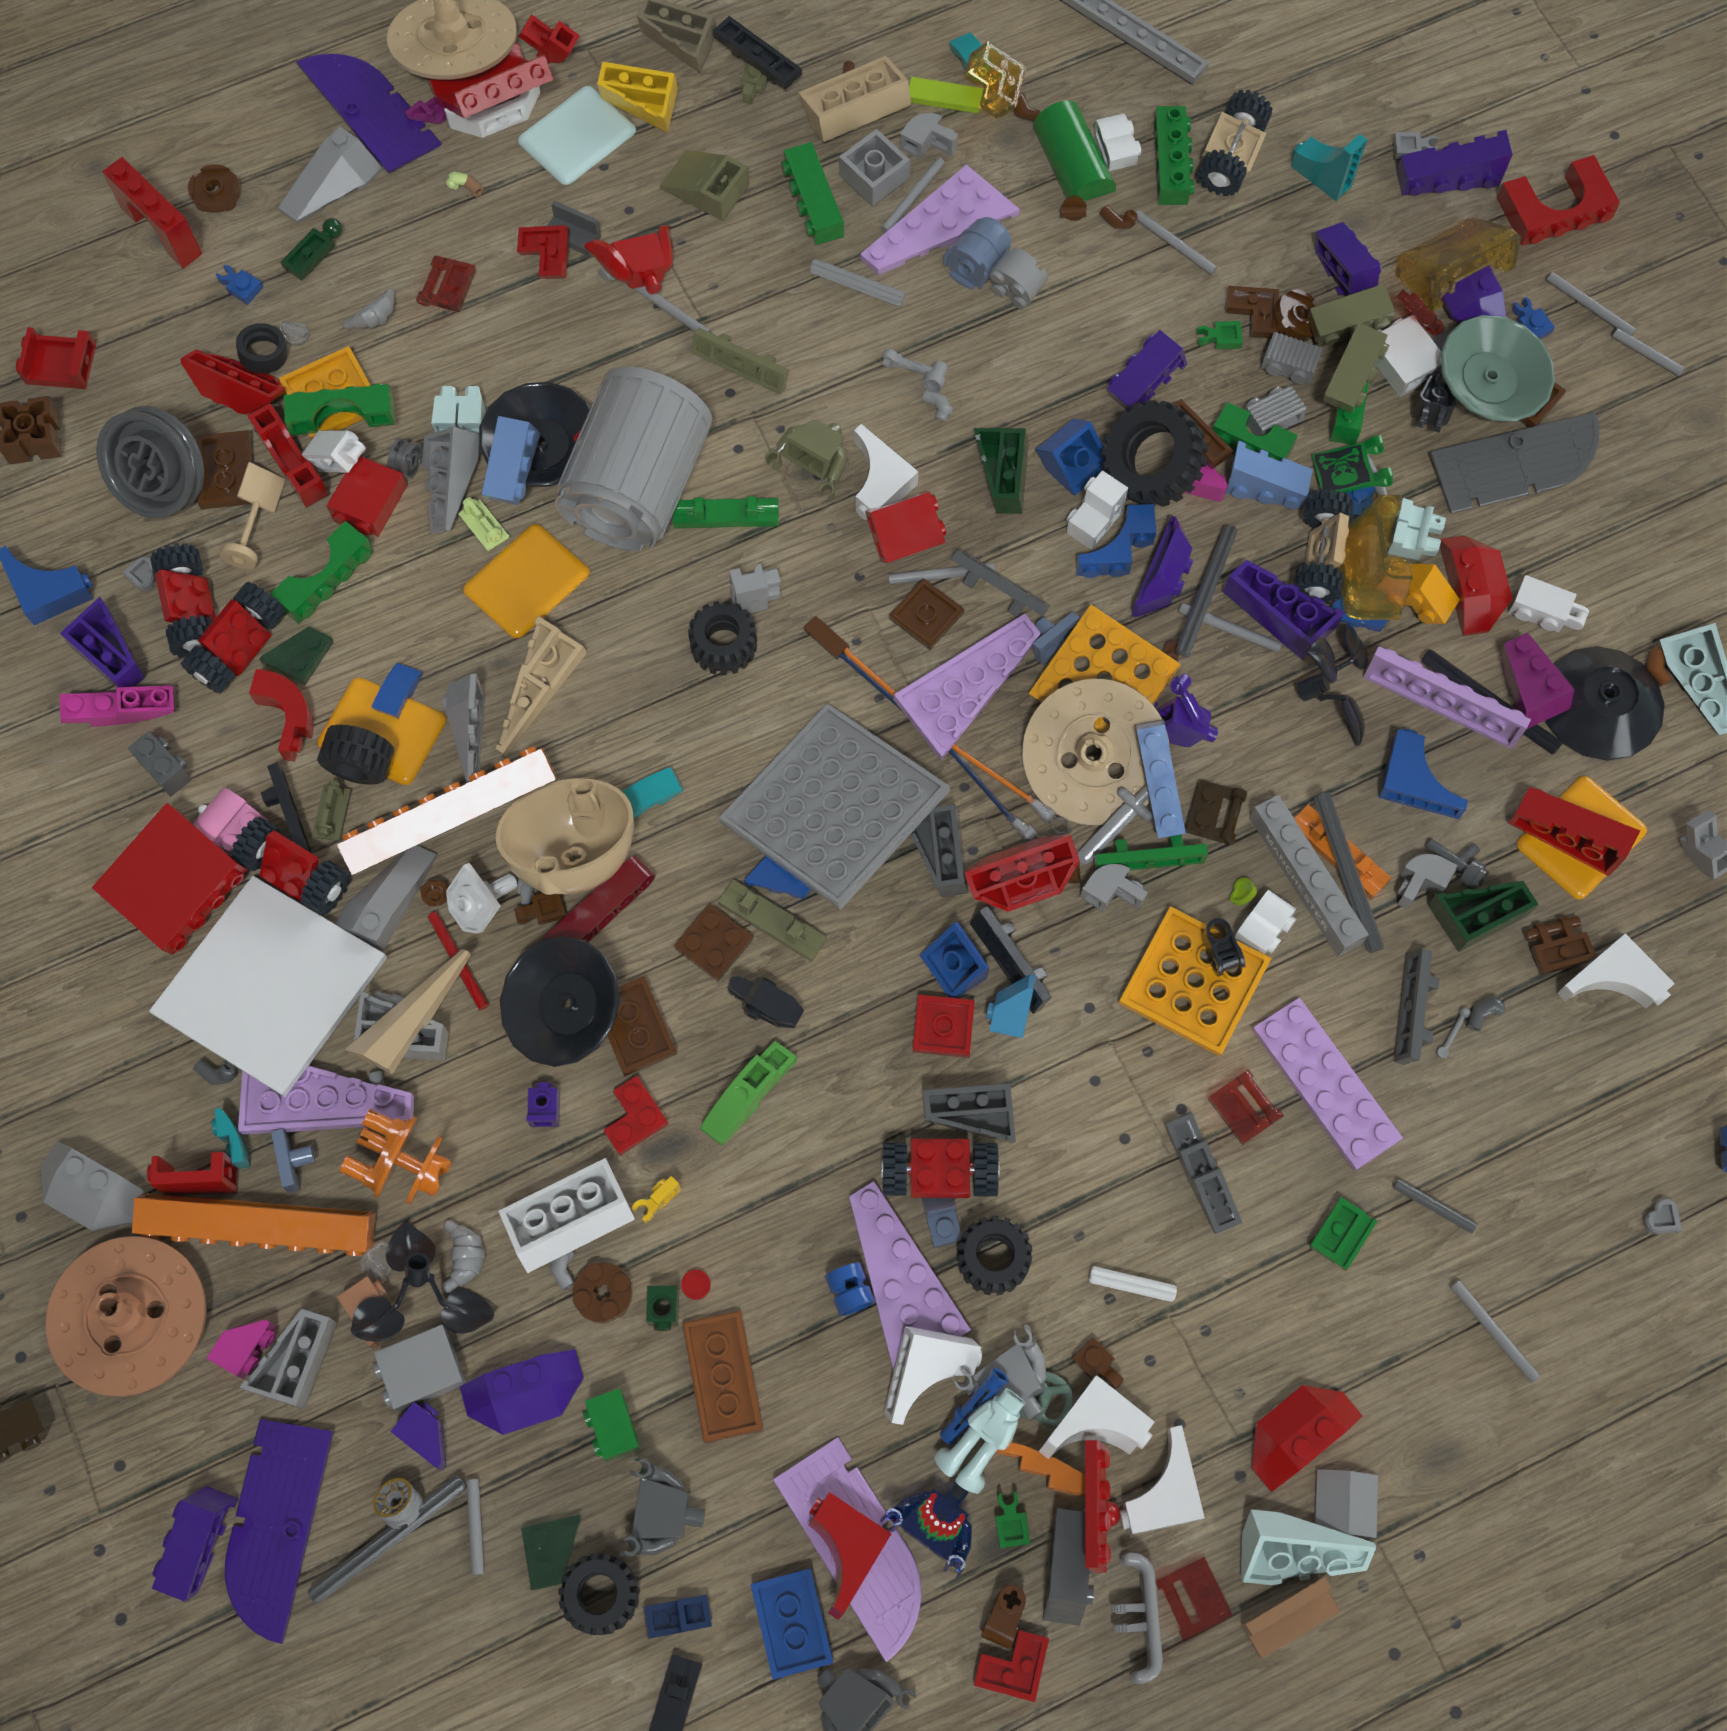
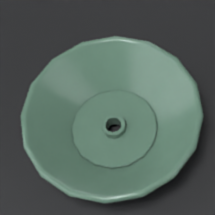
M1481 315L1461 322L1447 335L1441 352L1442 376L1452 395L1470 412L1491 421L1516 422L1535 415L1549 401L1555 383L1553 361L1543 342L1526 326L1502 316Z

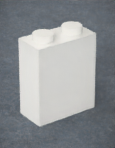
M1413 315L1406 319L1400 318L1396 320L1389 328L1383 331L1381 329L1378 330L1388 334L1386 344L1390 346L1384 359H1379L1376 366L1399 397L1426 384L1430 375L1434 372H1439L1438 377L1442 375L1441 351Z

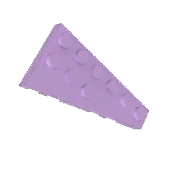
M308 1066L287 1096L283 1097L242 1071L238 1132L241 1135L271 1133L279 1129H283L286 1132L360 1128L365 1127L362 1126V1122L370 1108L393 1120L398 1118L405 1122L407 1118L412 1119L414 1096L410 1092L366 1083L360 1079L347 1078L334 1072Z

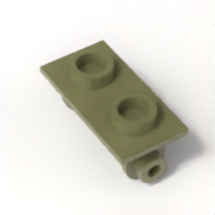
M330 781L327 786H323L312 838L340 841L351 789L339 788L340 783Z

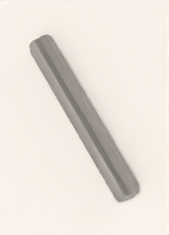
M814 259L811 263L810 272L812 274L897 306H901L904 301L905 293L901 290L819 259Z

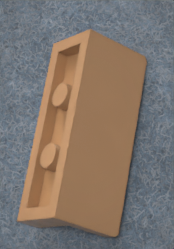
M1326 1577L1318 1578L1241 1624L1260 1658L1268 1656L1339 1613V1608L1328 1591L1332 1587Z

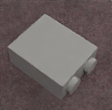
M444 1325L437 1326L374 1352L377 1361L373 1362V1368L377 1378H383L386 1387L382 1391L385 1403L388 1408L392 1407L393 1410L399 1413L407 1410L413 1402L422 1404L466 1384L450 1334Z

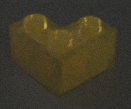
M988 41L972 52L969 56L965 75L984 87L979 107L998 120L1016 108L1026 67Z

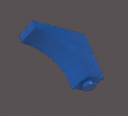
M7 546L0 548L2 565L24 614L33 625L94 599L90 592V588L93 587L87 573L81 574L76 566L57 571L37 570L19 562Z
M1398 729L1392 739L1378 798L1460 819L1466 811L1468 800L1448 791L1433 776L1425 758V736L1419 735L1411 729Z

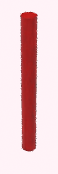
M432 912L427 918L451 959L459 950L438 912ZM465 964L459 976L478 1010H484L489 1004L468 966Z

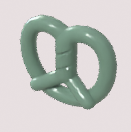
M1046 1372L1045 1381L1051 1382L1056 1386L1048 1387L1045 1382L1043 1383L1045 1390L1039 1394L1037 1402L1044 1412L1036 1420L1047 1428L1055 1429L1073 1407V1395L1070 1386L1064 1379L1056 1374ZM1063 1393L1064 1406L1062 1413L1056 1419L1047 1418L1045 1413L1052 1395ZM1020 1410V1416L1027 1419L1022 1410Z

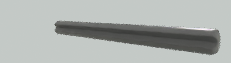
M1228 524L1222 530L1176 648L1178 655L1188 657L1191 653L1238 530L1235 526Z
M1329 792L1318 794L1315 796V802L1352 908L1369 934L1364 941L1369 953L1380 951L1384 948V944L1332 796Z
M458 1475L454 1476L423 1500V1506H420L418 1511L420 1515L409 1526L404 1524L401 1526V1529L387 1528L308 1590V1594L313 1602L321 1603L464 1492L467 1487L462 1478Z

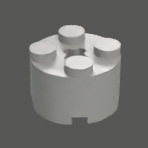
M1014 247L1012 251H1010V248L1005 251L991 269L989 277L993 284L991 290L997 296L1003 297L1006 295L1012 299V303L1017 308L1023 310L1031 303L1047 282L1048 275L1044 268L1040 271L1035 266L1038 261L1022 249Z

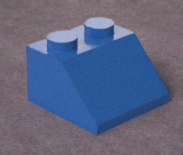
M1073 418L1036 448L1046 470L1072 495L1078 494L1085 488L1090 478H1096L1101 471H1104L1102 463L1106 460L1101 457V449L1104 446L1091 421Z

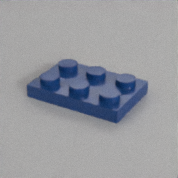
M811 1568L751 1584L772 1680L833 1664Z

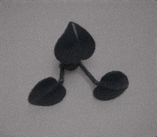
M1350 625L1344 630V640L1351 654L1350 658L1335 666V656L1328 641L1325 638L1315 640L1308 647L1305 654L1315 661L1321 673L1298 681L1297 690L1303 701L1317 697L1320 702L1324 700L1342 701L1341 706L1344 716L1352 730L1356 746H1359L1364 736L1365 721L1357 702L1353 697L1347 698L1346 695H1326V692L1330 690V683H1334L1337 680V671L1353 662H1356L1360 670L1365 669L1368 665L1366 648L1355 629Z
M405 1221L393 1234L386 1248V1262L389 1267L394 1271H405V1278L403 1279L396 1302L392 1306L383 1297L365 1299L354 1311L350 1332L359 1339L371 1342H380L393 1338L402 1330L405 1323L404 1316L396 1310L401 1305L407 1287L409 1285L421 1287L427 1282L430 1283L439 1304L445 1307L440 1315L442 1324L454 1333L464 1334L475 1331L492 1321L495 1314L491 1306L482 1297L469 1290H454L449 1294L448 1301L443 1299L434 1280V1274L429 1273L430 1264L436 1254L435 1245L429 1237L418 1231L411 1223Z

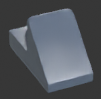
M921 1198L934 1249L959 1243L962 1235L953 1198Z

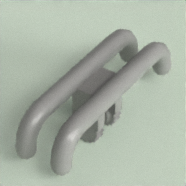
M1129 1552L1120 1557V1563L1123 1566L1134 1567L1138 1570L1142 1603L1111 1605L1112 1613L1126 1614L1127 1612L1143 1613L1144 1622L1130 1625L1127 1623L1117 1624L1113 1626V1633L1145 1631L1147 1665L1143 1670L1133 1671L1130 1675V1679L1134 1684H1145L1153 1681L1159 1675L1163 1662L1155 1572L1153 1565L1146 1557L1139 1553Z

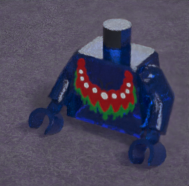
M953 1482L945 1496L935 1489L931 1492L921 1490L904 1497L894 1508L887 1510L881 1517V1523L885 1519H890L893 1522L894 1526L889 1530L890 1532H894L899 1527L946 1562L943 1568L945 1573L949 1566H953L958 1570L956 1578L961 1576L972 1545V1525L967 1520L969 1514L960 1508V1505L969 1493L967 1490L960 1487L956 1482Z

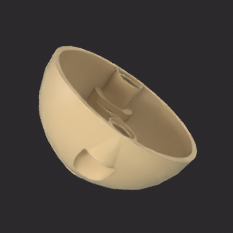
M574 778L548 783L523 795L506 810L496 830L497 848L507 867L524 883L540 890L542 893L547 895H573L585 892L610 879L625 861L634 834L632 806L622 791L609 783L599 780Z

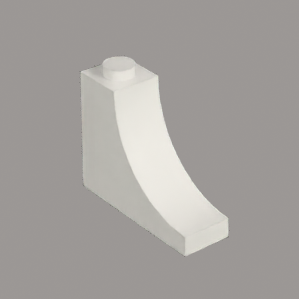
M860 424L854 430V444L861 450L867 460L869 475L865 485L855 496L856 512L862 519L867 520L866 510L880 508L901 501L918 485V471L865 426Z
M1625 933L1567 983L1557 994L1566 1002L1571 997L1584 991L1596 989L1612 990L1631 997L1646 1009L1653 1002L1657 1006L1664 1002L1671 995L1667 990L1675 983Z
M905 1326L884 1415L891 1423L903 1425L913 1402L928 1387L949 1377L963 1376L964 1374L960 1369H966L971 1376H974L975 1369L979 1367L982 1359L981 1346L972 1338Z
M1096 1375L1039 1452L1049 1459L1057 1450L1070 1443L1082 1440H1098L1112 1444L1130 1455L1137 1446L1143 1449L1150 1440L1152 1434L1148 1431L1155 1421Z
M1182 1425L1167 1430V1460L1156 1484L1143 1496L1122 1504L1123 1510L1120 1511V1521L1123 1530L1128 1529L1129 1535L1195 1522L1205 1518Z

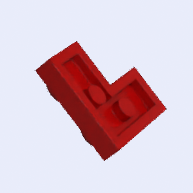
M565 225L518 228L517 252L520 255L540 254L538 276L542 279L566 278L569 228Z
M635 1076L613 1090L614 1095L627 1115L603 1131L619 1156H621L669 1124L638 1076Z
M1018 1630L1011 1662L981 1654L973 1686L1035 1703L1049 1638Z

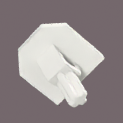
M470 863L465 864L446 890L448 911L463 931L476 934L483 932L501 907L497 899L518 887L517 881L513 875L507 874L489 884L488 881H482Z

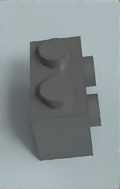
M148 731L127 748L170 797L192 780L184 770L188 765L178 754L172 756L168 752L171 747L161 735L155 738Z

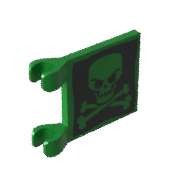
M1376 435L1362 443L1312 454L1320 489H1326L1327 492L1333 489L1335 493L1339 491L1347 493L1373 486H1391L1393 484L1392 469L1389 467L1383 468L1373 474L1367 454L1377 455L1384 452L1382 436Z

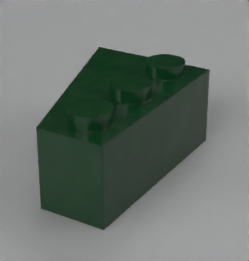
M1524 881L1492 885L1476 890L1466 889L1451 894L1440 893L1436 894L1429 903V907L1458 952L1529 916L1539 905Z

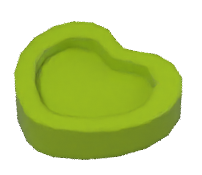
M1248 878L1238 879L1234 883V891L1230 895V901L1235 906H1242L1251 901L1257 893L1255 884Z

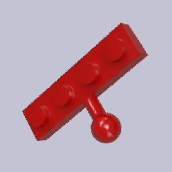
M1085 1440V1568L1094 1573H1107V1564L1111 1560V1550L1109 1544H1107V1531H1110V1527L1119 1522L1121 1518L1120 1509L1115 1503L1106 1502V1499L1110 1498V1484L1106 1480V1468L1110 1466L1109 1450L1098 1440Z

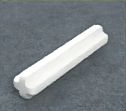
M1092 1267L1090 1271L1089 1282L1169 1302H1173L1176 1298L1177 1286L1100 1267Z

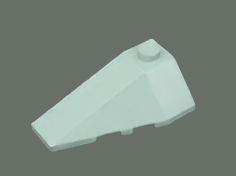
M1716 623L1660 639L1670 670L1719 735L1726 734L1727 659Z
M1251 1509L1242 1532L1241 1580L1244 1583L1276 1585L1282 1584V1579L1299 1577L1300 1581L1309 1580L1311 1574L1327 1572L1330 1576L1367 1571L1376 1550V1545L1373 1542L1287 1514Z

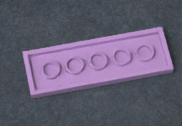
M1380 646L1363 677L1510 749H1513L1531 719L1525 717L1518 710L1506 708L1493 698L1481 696L1466 685L1454 683L1445 675L1427 670L1420 663L1409 661L1398 656L1395 651L1384 649Z
M1300 997L1253 1027V1033L1354 1172L1403 1139Z

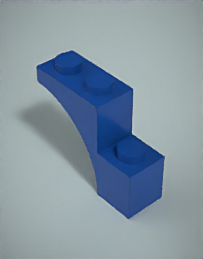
M1154 504L1128 505L1124 527L1110 544L1091 553L1078 554L1076 576L1094 578L1098 575L1121 577L1130 574L1132 565L1131 546L1144 548L1154 545L1156 537Z

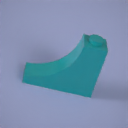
M1359 134L1346 147H1332L1311 136L1305 143L1300 142L1295 147L1292 153L1294 157L1291 167L1337 201L1353 186L1368 139Z

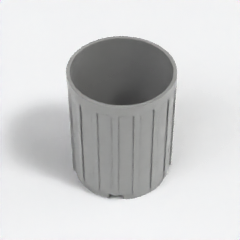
M631 366L616 367L609 370L602 380L556 487L555 506L558 513L571 526H573L575 521L584 527V535L607 546L635 552L642 551L643 546L649 545V549L653 548L656 541L662 539L711 428L712 415L709 408L689 388L658 372Z

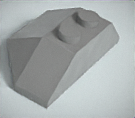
M59 1141L56 1142L41 1164L43 1202L93 1232L124 1224H132L134 1198L148 1193Z

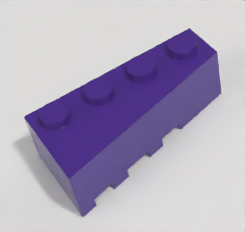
M1507 130L1498 131L1496 137L1485 139V135L1474 137V142L1459 145L1458 141L1449 143L1439 151H1436L1435 147L1401 155L1396 170L1401 194L1416 196L1422 193H1443L1452 190L1466 191L1472 188L1500 186L1513 155Z

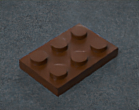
M249 430L197 435L196 443L200 449L204 465V480L198 495L200 509L251 504L237 497L248 462L252 463L251 434Z
M640 977L619 986L620 1003L614 1026L607 1037L625 1077L675 1056L677 1052L645 977Z

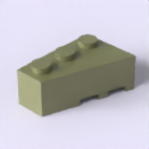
M1382 284L1310 308L1307 319L1317 346L1323 344L1328 346L1338 341L1349 339L1353 335L1358 322L1376 330L1381 329L1383 331L1389 328L1395 311L1386 286Z
M1358 322L1324 394V402L1349 413H1353L1356 406L1361 407L1367 394L1363 390L1367 382L1372 384L1378 371L1375 366L1379 359H1384L1390 346L1386 344L1388 334Z

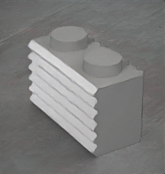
M1274 332L1261 369L1266 370L1272 376L1282 375L1290 378L1294 383L1310 385L1323 348L1297 340V338L1293 339L1287 335L1283 336L1282 333Z
M1291 385L1283 389L1277 387L1267 397L1261 400L1254 398L1247 403L1245 410L1251 413L1247 425L1253 434L1257 436L1268 434L1274 424L1288 429L1304 419L1307 408Z

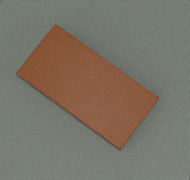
M741 1311L682 1323L703 1442L709 1443L763 1431Z

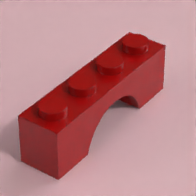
M271 403L247 415L256 434L304 506L307 508L328 496L322 479L310 461H307L302 456L301 451Z

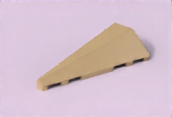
M540 616L535 621L536 627L532 639L528 643L527 656L518 675L510 701L511 707L507 720L505 719L503 723V732L499 745L496 746V750L504 756L509 753L588 653L581 644L563 634L557 627Z
M460 950L353 1041L345 1050L369 1064L372 1063L384 1071L393 1074L422 1027L426 1028L471 956L469 951Z

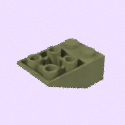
M686 150L661 183L660 189L723 221L749 186L748 166L727 155Z

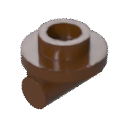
M1070 196L1064 200L1061 207V218L1078 221L1083 217H1087V204L1083 198Z
M430 880L422 887H419L423 902L434 907L443 905L447 901L446 890L449 887L448 881Z

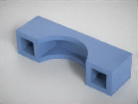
M1164 720L1137 725V733L1158 838L1185 834V825Z

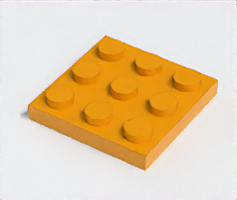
M349 346L279 377L280 383L285 387L287 395L295 392H316L322 389H345L349 386H371ZM351 412L336 413L328 417L321 424L318 431H339L363 420V418ZM316 433L308 434L311 441L316 435Z

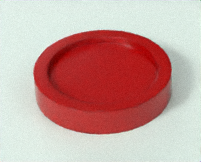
M691 1270L682 1278L681 1288L687 1298L700 1300L708 1295L711 1289V1281L705 1272Z

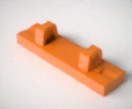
M1308 804L1294 819L1313 849L1340 872L1327 834L1319 840L1324 832H1326L1321 816ZM1347 839L1366 896L1372 900L1392 878Z

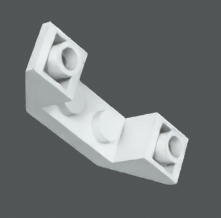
M539 86L517 95L513 100H508L503 104L485 109L478 114H473L466 118H462L445 108L448 125L451 129L483 138L526 121L539 97L540 88Z

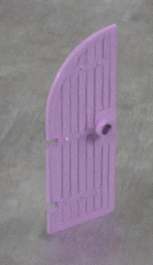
M839 1437L773 1479L776 1487L836 1583L837 1574L833 1556L821 1536L808 1525L813 1518L809 1511L819 1497L824 1500L827 1494L831 1492L881 1527L891 1520L858 1467L848 1473L843 1466L851 1461L852 1458ZM896 1528L890 1531V1538L850 1603L851 1608L885 1662L891 1659L910 1637L916 1624L921 1604V1582L918 1568L911 1551Z

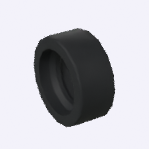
M267 323L249 325L241 330L236 338L238 359L241 365L249 371L255 373L274 372L282 367L287 359L286 339L282 331ZM258 341H268L277 346L274 352L265 356H256L246 351L248 346Z

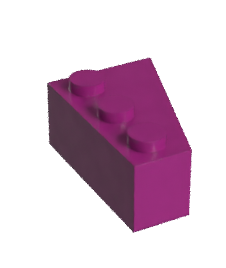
M1529 633L1504 643L1501 665L1509 690L1512 691L1516 710L1531 719L1527 729L1571 708L1574 688Z

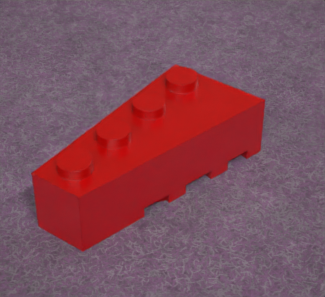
M1529 787L1522 796L1508 824L1608 877L1627 858L1641 831L1532 787Z

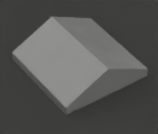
M1316 1469L1314 1524L1355 1537L1377 1538L1378 1475L1354 1471Z

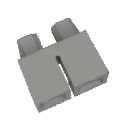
M758 564L755 567V572L742 575L740 568L729 571L733 605L736 603L741 605L742 611L746 609L751 614L768 609V601L781 598L779 589L781 581L777 568L763 571L761 564Z

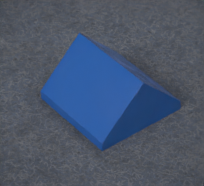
M958 922L953 923L920 955L948 998H958L987 980L989 967Z

